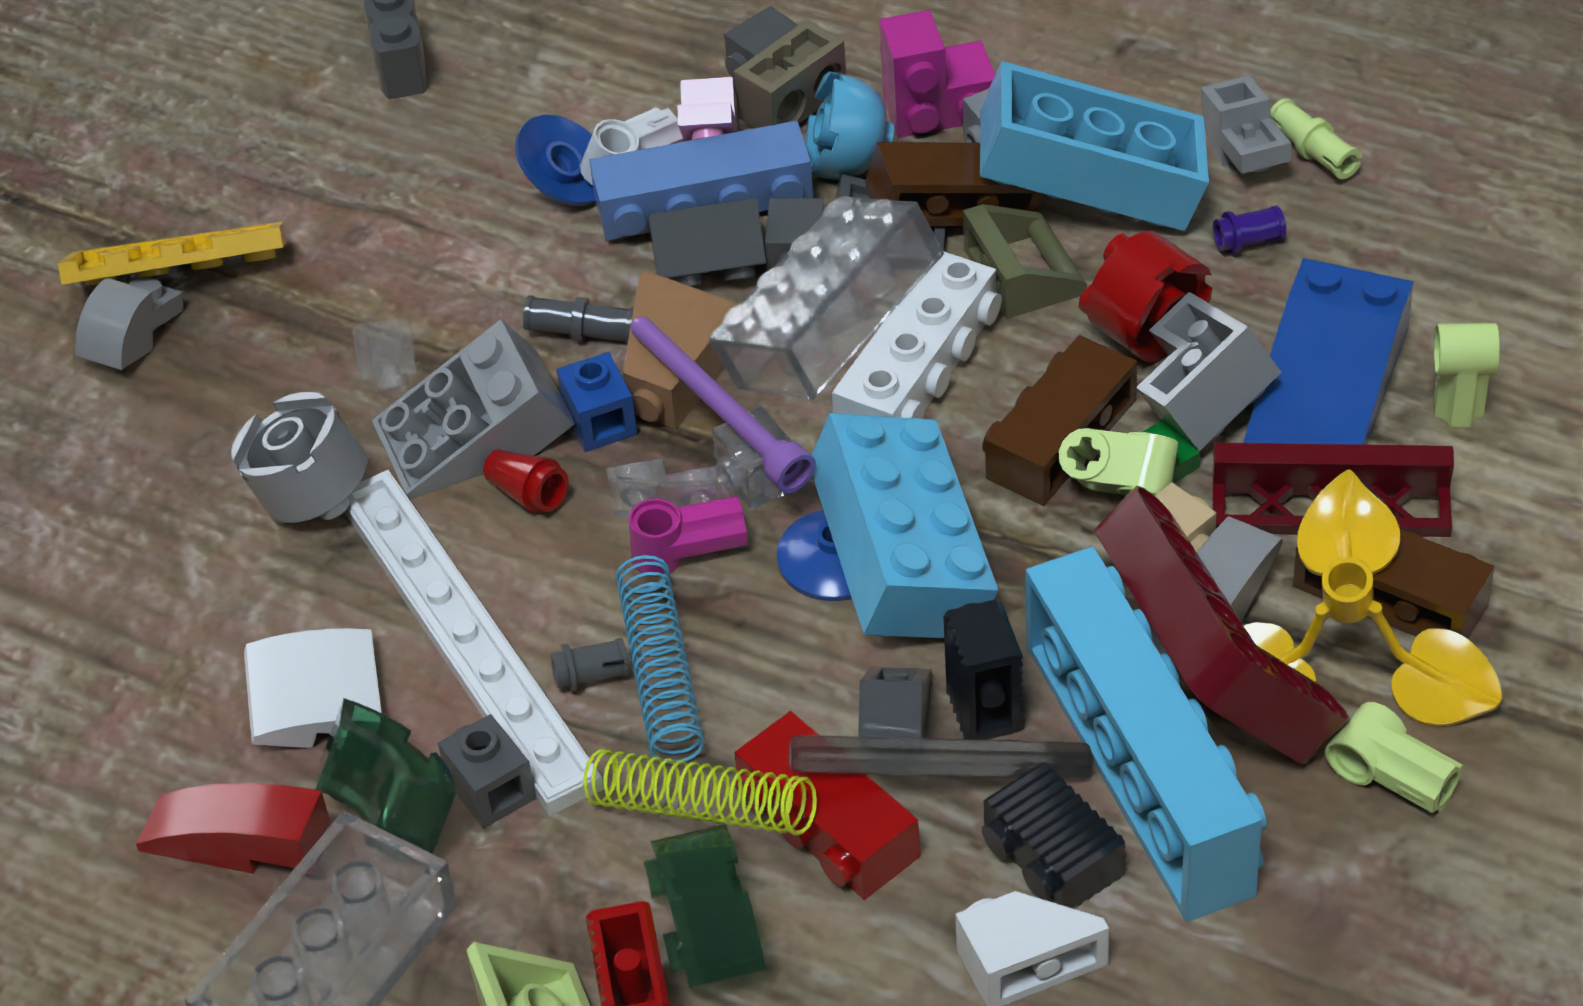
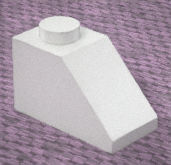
M1017 891L996 899L986 898L970 905L966 910L955 914L957 952L986 1006H1004L1108 965L1109 927L1102 917Z

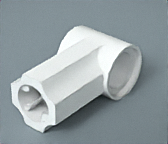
M656 107L624 122L615 119L602 120L596 125L580 164V171L584 179L593 185L589 159L683 142L678 126V118L669 108L660 110Z

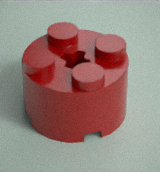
M1143 231L1131 237L1124 233L1118 234L1106 246L1103 254L1105 262L1097 272L1092 284L1082 293L1078 306L1087 315L1091 324L1141 360L1147 362L1157 361L1167 356V354L1149 330L1188 292L1210 303L1212 287L1205 283V275H1212L1207 266L1155 231Z

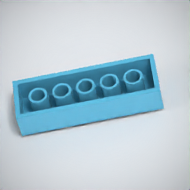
M1094 546L1027 568L1026 648L1184 920L1189 922L1256 897L1258 869L1263 867V855L1260 849L1261 831L1266 829L1267 826L1263 807L1254 793L1246 794L1237 780L1236 767L1228 749L1224 745L1216 746L1208 733L1207 720L1199 702L1194 698L1188 700L1179 686L1178 672L1171 657L1167 653L1160 655L1152 642L1150 626L1145 615L1140 609L1132 610L1127 602L1124 586L1118 571L1113 566H1105Z

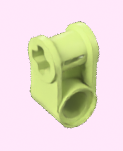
M1089 428L1078 429L1070 433L1062 441L1059 449V462L1062 469L1086 489L1127 496L1137 485L1147 489L1155 496L1172 482L1179 443L1175 439L1146 432L1121 433ZM1097 453H1100L1099 461H1090L1087 468L1084 467L1086 459H1095Z

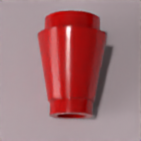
M496 449L488 455L483 466V474L486 480L492 482L532 513L551 512L558 508L566 497L569 486L568 475L554 459Z

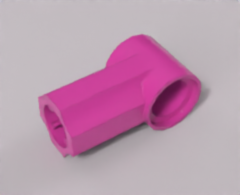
M727 497L677 507L670 501L660 498L647 499L635 505L629 514L631 558L642 555L656 556L666 562L669 573H672L680 566L683 558L747 545V529L739 497ZM644 558L632 561V564L635 565L646 561L658 563L660 562L654 559ZM643 565L635 568L641 573H665L661 567L656 565Z

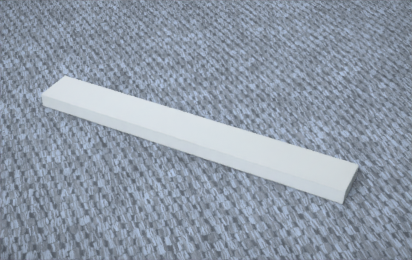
M386 470L359 482L357 487L348 496L350 503L344 513L481 716L484 718L492 714L529 760L535 794L547 814L551 816L587 798L584 793L583 776L589 757L390 471ZM592 762L587 774V788L590 796L593 795L591 786ZM596 769L595 787L596 791L599 792L604 790L602 776Z

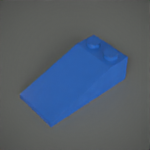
M1303 258L1288 295L1270 353V357L1282 373L1256 399L1243 443L1367 445L1408 331L1414 281Z

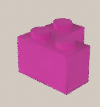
M930 10L879 19L883 100L891 122L894 124L897 138L963 126V98L989 89L995 77V72L982 40L944 47Z

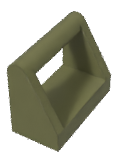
M985 204L963 210L964 251L971 261L996 269L997 293L1001 295L1000 310L1006 319L1079 297L1087 288L1085 280L1041 213ZM1031 237L1051 270L1022 267L1008 244Z

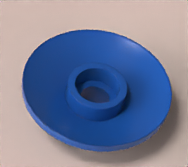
M539 115L528 120L519 130L515 140L516 157L528 180L543 194L560 203L584 206L595 202L593 185L584 179L580 171V164L592 134L576 122L557 115Z
M824 510L809 513L791 524L782 535L777 547L778 568L788 585L797 592L813 599L824 601L852 599Z

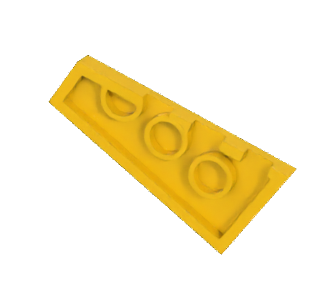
M284 221L75 251L58 263L61 285L82 281L85 282V285H97L105 278L117 280V275L135 272L138 273L140 278L170 273L171 266L189 263L192 270L213 268L223 265L222 258L242 254L244 262L272 259L276 257L275 249L283 248L287 243Z

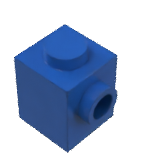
M610 352L556 369L560 395L575 422L572 428L584 452L638 435L632 395Z

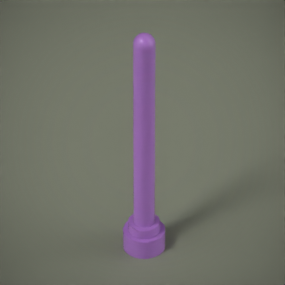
M640 316L633 320L631 324L632 334L762 457L765 476L781 492L793 493L810 480L815 471L816 461L799 443L788 442L787 440L778 441L649 318Z

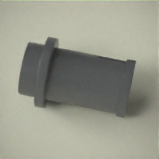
M622 638L570 649L569 644H561V651L550 653L556 687L568 686L570 692L577 691V684L618 676H629V664L624 662L625 659H628Z

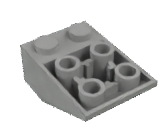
M502 319L372 419L403 490L410 499L482 475L486 458L496 449L534 456L575 424L538 351Z

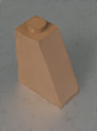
M646 270L639 276L631 324L637 317L644 316L649 318L715 380L743 344L740 305ZM630 326L623 378L633 398L634 412L646 421H655L677 429L700 398L632 334Z

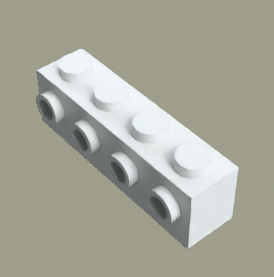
M937 249L833 390V413L923 419L925 410L933 398H940L944 394L949 384L951 373L959 361H966L970 357L975 346L976 337L985 325H992L998 316L1001 307V295L997 293L996 269Z

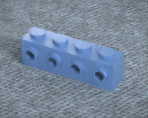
M798 121L589 159L594 198L605 241L649 233L648 214L753 198H757L760 212L768 210L770 198H813L811 161Z

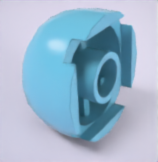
M829 71L823 76L814 97L815 99L824 100V102L821 103L817 115H809L805 145L811 161L812 176L832 180H840L841 174L858 177L869 169L876 142H892L894 124L886 121L885 103L880 94L869 84L849 75Z

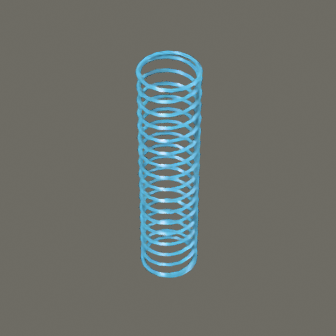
M636 556L625 561L618 568L615 576L624 623L626 624L625 628L628 644L630 645V655L632 656V665L634 666L642 716L645 721L644 726L647 732L649 753L652 757H657L654 749L668 754L684 753L700 744L698 750L693 755L679 759L686 762L702 751L705 740L703 731L700 729L701 720L698 718L699 712L696 707V697L693 695L694 687L691 685L692 678L689 674L687 654L684 652L685 644L682 641L683 635L680 631L681 626L678 620L676 601L673 599L674 591L671 589L672 582L669 578V568L663 559L656 556ZM647 558L654 559L660 562L658 563L646 561L635 564L630 568L626 569L620 576L622 568L634 560ZM656 565L665 571L664 574L659 572L641 573L630 578L625 584L622 583L624 576L639 566ZM647 575L663 577L659 582H649L635 588L628 587L633 580ZM661 587L666 588L664 593H649L636 599L629 597L633 592L648 593ZM651 596H659L649 600H641ZM663 597L669 599L666 604L653 603L637 610L632 608L635 603H652ZM659 607V608H656V609H654V610H645V611H643L644 609H647V608ZM664 608L670 609L668 614H653L640 620L633 618L637 613L649 614L661 611ZM662 617L657 620L646 621L647 619ZM667 618L673 620L670 625L658 624L647 627L642 631L636 629V627L640 623L655 624L664 621ZM656 628H663L657 631H649ZM669 629L675 630L673 635H659L645 641L638 639L642 634L652 635ZM633 631L638 633L635 637L633 636ZM665 638L664 640H661V641L650 642V641H653V640ZM671 639L677 641L674 646H660L647 652L640 650L643 645H659ZM635 642L640 643V645L636 647ZM662 649H667V650L662 651V652H654V651H658V650H662ZM673 650L679 651L676 657H661L651 662L642 660L647 655L657 656L664 655ZM637 653L643 654L640 658L637 657ZM675 661L681 662L678 668L667 667L656 670L653 673L644 671L649 666H665ZM640 663L645 665L642 669L639 667ZM677 672L683 673L680 679L669 678L658 681L655 684L647 682L651 677H665ZM642 674L647 676L644 680L641 678ZM680 682L686 684L682 690L671 689L657 695L649 693L653 688L671 687ZM644 685L649 686L646 691L643 689ZM682 693L688 695L684 701L674 700L659 706L651 704L657 698H673ZM646 695L652 697L648 702L645 699ZM684 704L690 706V709L686 712H673L662 717L653 715L659 709H674ZM648 707L654 708L651 712L647 710ZM686 715L692 717V720L688 723H676L665 728L656 726L662 720H677ZM650 718L656 719V721L652 724ZM653 729L658 730L655 735L652 733ZM675 731L692 732L691 734L678 739L660 738L663 735ZM695 734L699 737L692 746L681 750H664L655 745L657 740L675 743L687 740Z

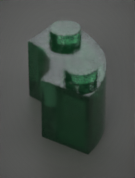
M343 698L320 761L315 790H320L322 793L329 795L336 801L345 803L355 810L368 825L372 840L381 842L389 849L398 853H417L432 857L456 796L455 783L449 768L437 752L431 753L428 759L419 749L408 742L411 730L401 723L372 708Z
M717 825L650 841L654 858L643 861L651 899L663 897L672 927V932L662 934L670 972L682 970L683 977L689 988L766 970L748 891L742 890L736 873L735 863H739L726 825Z

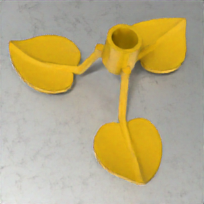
M1344 471L1331 481L1314 499L1298 529V554L1308 571L1322 576L1323 602L1315 607V616L1303 641L1294 648L1292 637L1286 630L1274 624L1260 622L1244 625L1257 646L1316 682L1315 672L1302 657L1311 651L1326 619L1331 617L1341 623H1355L1369 616L1374 621L1394 657L1404 663L1393 674L1391 690L1397 706L1407 717L1423 725L1443 727L1459 724L1497 709L1502 702V692L1498 676L1485 655L1470 640L1454 631L1427 629L1416 636L1410 653L1404 650L1382 613V605L1373 600V574L1385 569L1397 555L1400 547L1399 525L1390 509L1366 488L1353 471Z

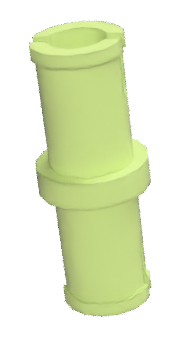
M1288 98L1281 99L1270 109L1271 119L1284 135L1294 143V148L1298 154L1308 160H1317L1341 180L1351 177L1357 171L1361 162L1356 159L1362 158L1361 151L1334 134V129L1329 122L1320 117H1311Z

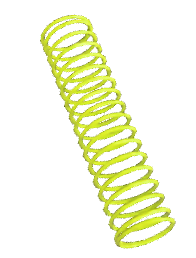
M599 749L592 754L586 764L583 776L584 793L588 801L594 806L602 805L604 807H615L616 809L626 808L629 811L638 810L641 813L651 812L654 815L663 814L678 818L687 817L690 820L700 819L703 822L713 821L716 824L726 823L729 826L739 825L742 828L752 827L755 830L765 829L768 832L776 830L781 834L789 832L795 836L802 835L808 830L816 812V790L812 781L807 777L792 776L789 778L786 774H780L777 777L773 772H768L764 775L759 770L751 773L748 769L738 771L735 767L725 769L722 765H717L713 768L709 763L700 766L696 761L689 764L684 760L675 762L671 758L663 761L659 756L650 758L647 755L637 756L635 753L626 755L622 751L613 753L611 750ZM607 755L609 760L603 776V787L606 796L601 800L595 787V773L601 757ZM596 756L597 758L591 773V786L597 801L591 799L587 788V774L590 764ZM616 756L623 757L619 767ZM628 758L636 759L631 768ZM646 759L648 762L643 770L640 760ZM626 761V783L621 793L620 775L622 767ZM654 761L660 762L656 772L653 765ZM612 763V782L608 791L607 776ZM638 763L639 779L638 785L633 795L632 778L635 767ZM665 763H671L673 765L668 775ZM683 764L685 768L680 776L678 765ZM649 766H651V782L645 797L644 782L646 772ZM695 766L698 769L692 779L690 767ZM663 767V785L660 795L657 797V781ZM708 768L711 771L708 773V776L704 781V773L702 769ZM675 769V789L670 800L669 785ZM721 770L723 773L717 784L715 771ZM733 771L736 775L730 785L727 773ZM686 772H688L687 792L684 800H682L683 780ZM700 773V791L695 803V785ZM746 773L748 777L746 779L742 791V779L740 775ZM713 775L712 795L709 803H707L708 785ZM759 775L761 779L757 785L755 793V783L753 776ZM725 777V794L720 806V790ZM772 777L774 781L768 794L766 778ZM738 779L737 799L733 807V791ZM780 779H785V780L787 781V783L785 784V787H784V789H783V791H782V796H781V801H780V784H779V780H780ZM805 781L810 785L812 791V811L806 826L796 831L793 828L800 821L805 809ZM750 782L751 793L749 803L746 808V792ZM800 783L802 788L801 808L796 820L791 825L789 813L793 802V791L796 785ZM763 784L764 793L762 804L759 809V794L761 786ZM616 786L618 798L615 801H612L610 796L613 793ZM776 786V800L772 810V796ZM628 788L630 800L625 803L622 797ZM640 790L642 802L637 805L634 799ZM653 790V797L655 803L652 806H649L647 800L649 799ZM665 792L667 806L662 809L659 802ZM678 792V800L680 806L679 808L674 810V808L672 807V803L674 802ZM691 792L692 809L687 812L684 805L687 803ZM742 794L743 815L737 819L735 811L738 808ZM703 795L705 810L699 814L697 806L700 804ZM729 795L730 814L724 817L722 810L726 805ZM716 796V806L718 811L716 814L712 816L709 809L711 808ZM754 800L756 817L750 821L747 814ZM767 800L769 818L763 823L760 816L763 813ZM780 801L782 820L776 825L773 817L776 814ZM758 820L760 825H755L754 823ZM771 822L773 827H768L767 825ZM784 824L786 828L781 829L780 827Z

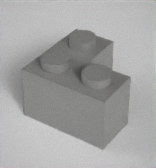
M1188 292L1149 330L1168 357L1136 389L1160 420L1166 422L1200 451L1210 441L1220 436L1225 426L1248 404L1258 399L1265 392L1267 386L1282 372L1247 325Z

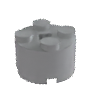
M300 392L282 397L272 403L277 411L262 421L255 414L241 428L231 449L233 462L236 464L242 478L275 523L303 522L318 516L324 520L334 519L348 508L350 503L348 496L363 477L369 462L368 456L337 409L329 403L325 396L316 392Z

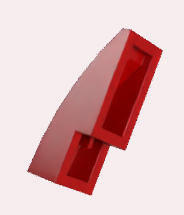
M259 783L210 784L183 788L160 795L136 846L139 852L254 874L259 861L308 871L330 819L322 791Z

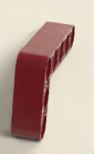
M1136 485L1095 528L1097 537L1184 681L1197 698L1208 708L1301 764H1306L1349 721V716L1345 709L1325 688L1255 644L1172 513L1151 492Z

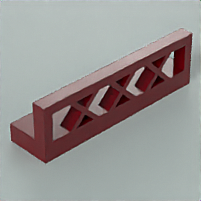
M1214 442L1212 510L1217 512L1216 529L1229 516L1271 534L1298 535V529L1304 516L1293 515L1282 503L1292 495H1308L1314 500L1337 476L1346 470H1351L1366 488L1390 509L1400 529L1414 532L1421 537H1450L1452 531L1450 486L1454 470L1453 446ZM1225 493L1249 494L1261 506L1250 515L1225 514ZM1411 496L1436 497L1437 518L1413 517L1401 505Z

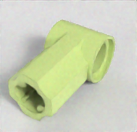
M1496 323L1436 324L1434 333V366L1436 373L1433 397L1434 416L1445 420L1450 427H1471L1474 420L1484 416L1489 376L1496 375L1499 367V330Z
M1376 702L1362 704L1325 749L1326 759L1330 766L1345 780L1356 785H1367L1374 780L1431 813L1435 811L1440 812L1445 807L1462 776V764L1408 735L1402 720L1392 710Z

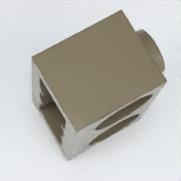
M807 19L734 70L738 118L754 128L798 121V124L810 114L817 111L821 103L824 102V100L814 98L823 76L829 71L846 75L844 41Z

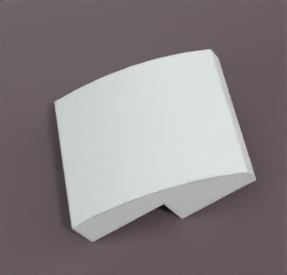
M371 629L308 630L277 635L246 644L244 660L253 745L312 748L317 733L361 736L378 735L382 724V713Z

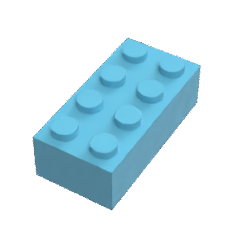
M1001 61L980 110V177L991 179L1001 185H1014L1044 193L1054 199H1066L1089 205L1106 213L1115 212L1145 220L1155 226H1167L1185 231L1209 184L1204 116Z
M829 413L811 454L816 461L815 471L812 476L863 634L944 638L943 616L947 610L959 608L969 603L994 600L998 588L937 420Z

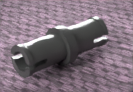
M528 295L523 311V329L527 331L538 330L570 334L571 339L574 341L583 342L586 337L626 341L628 343L633 308L627 309L590 304L589 298L577 297L575 302Z

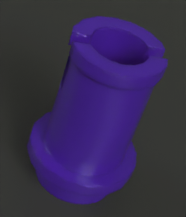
M1277 205L1271 206L1268 209L1239 215L1227 211L1222 214L1220 219L1213 221V237L1219 251L1228 250L1230 254L1234 255L1238 254L1241 248L1274 240H1284V237H1286V221L1281 208Z

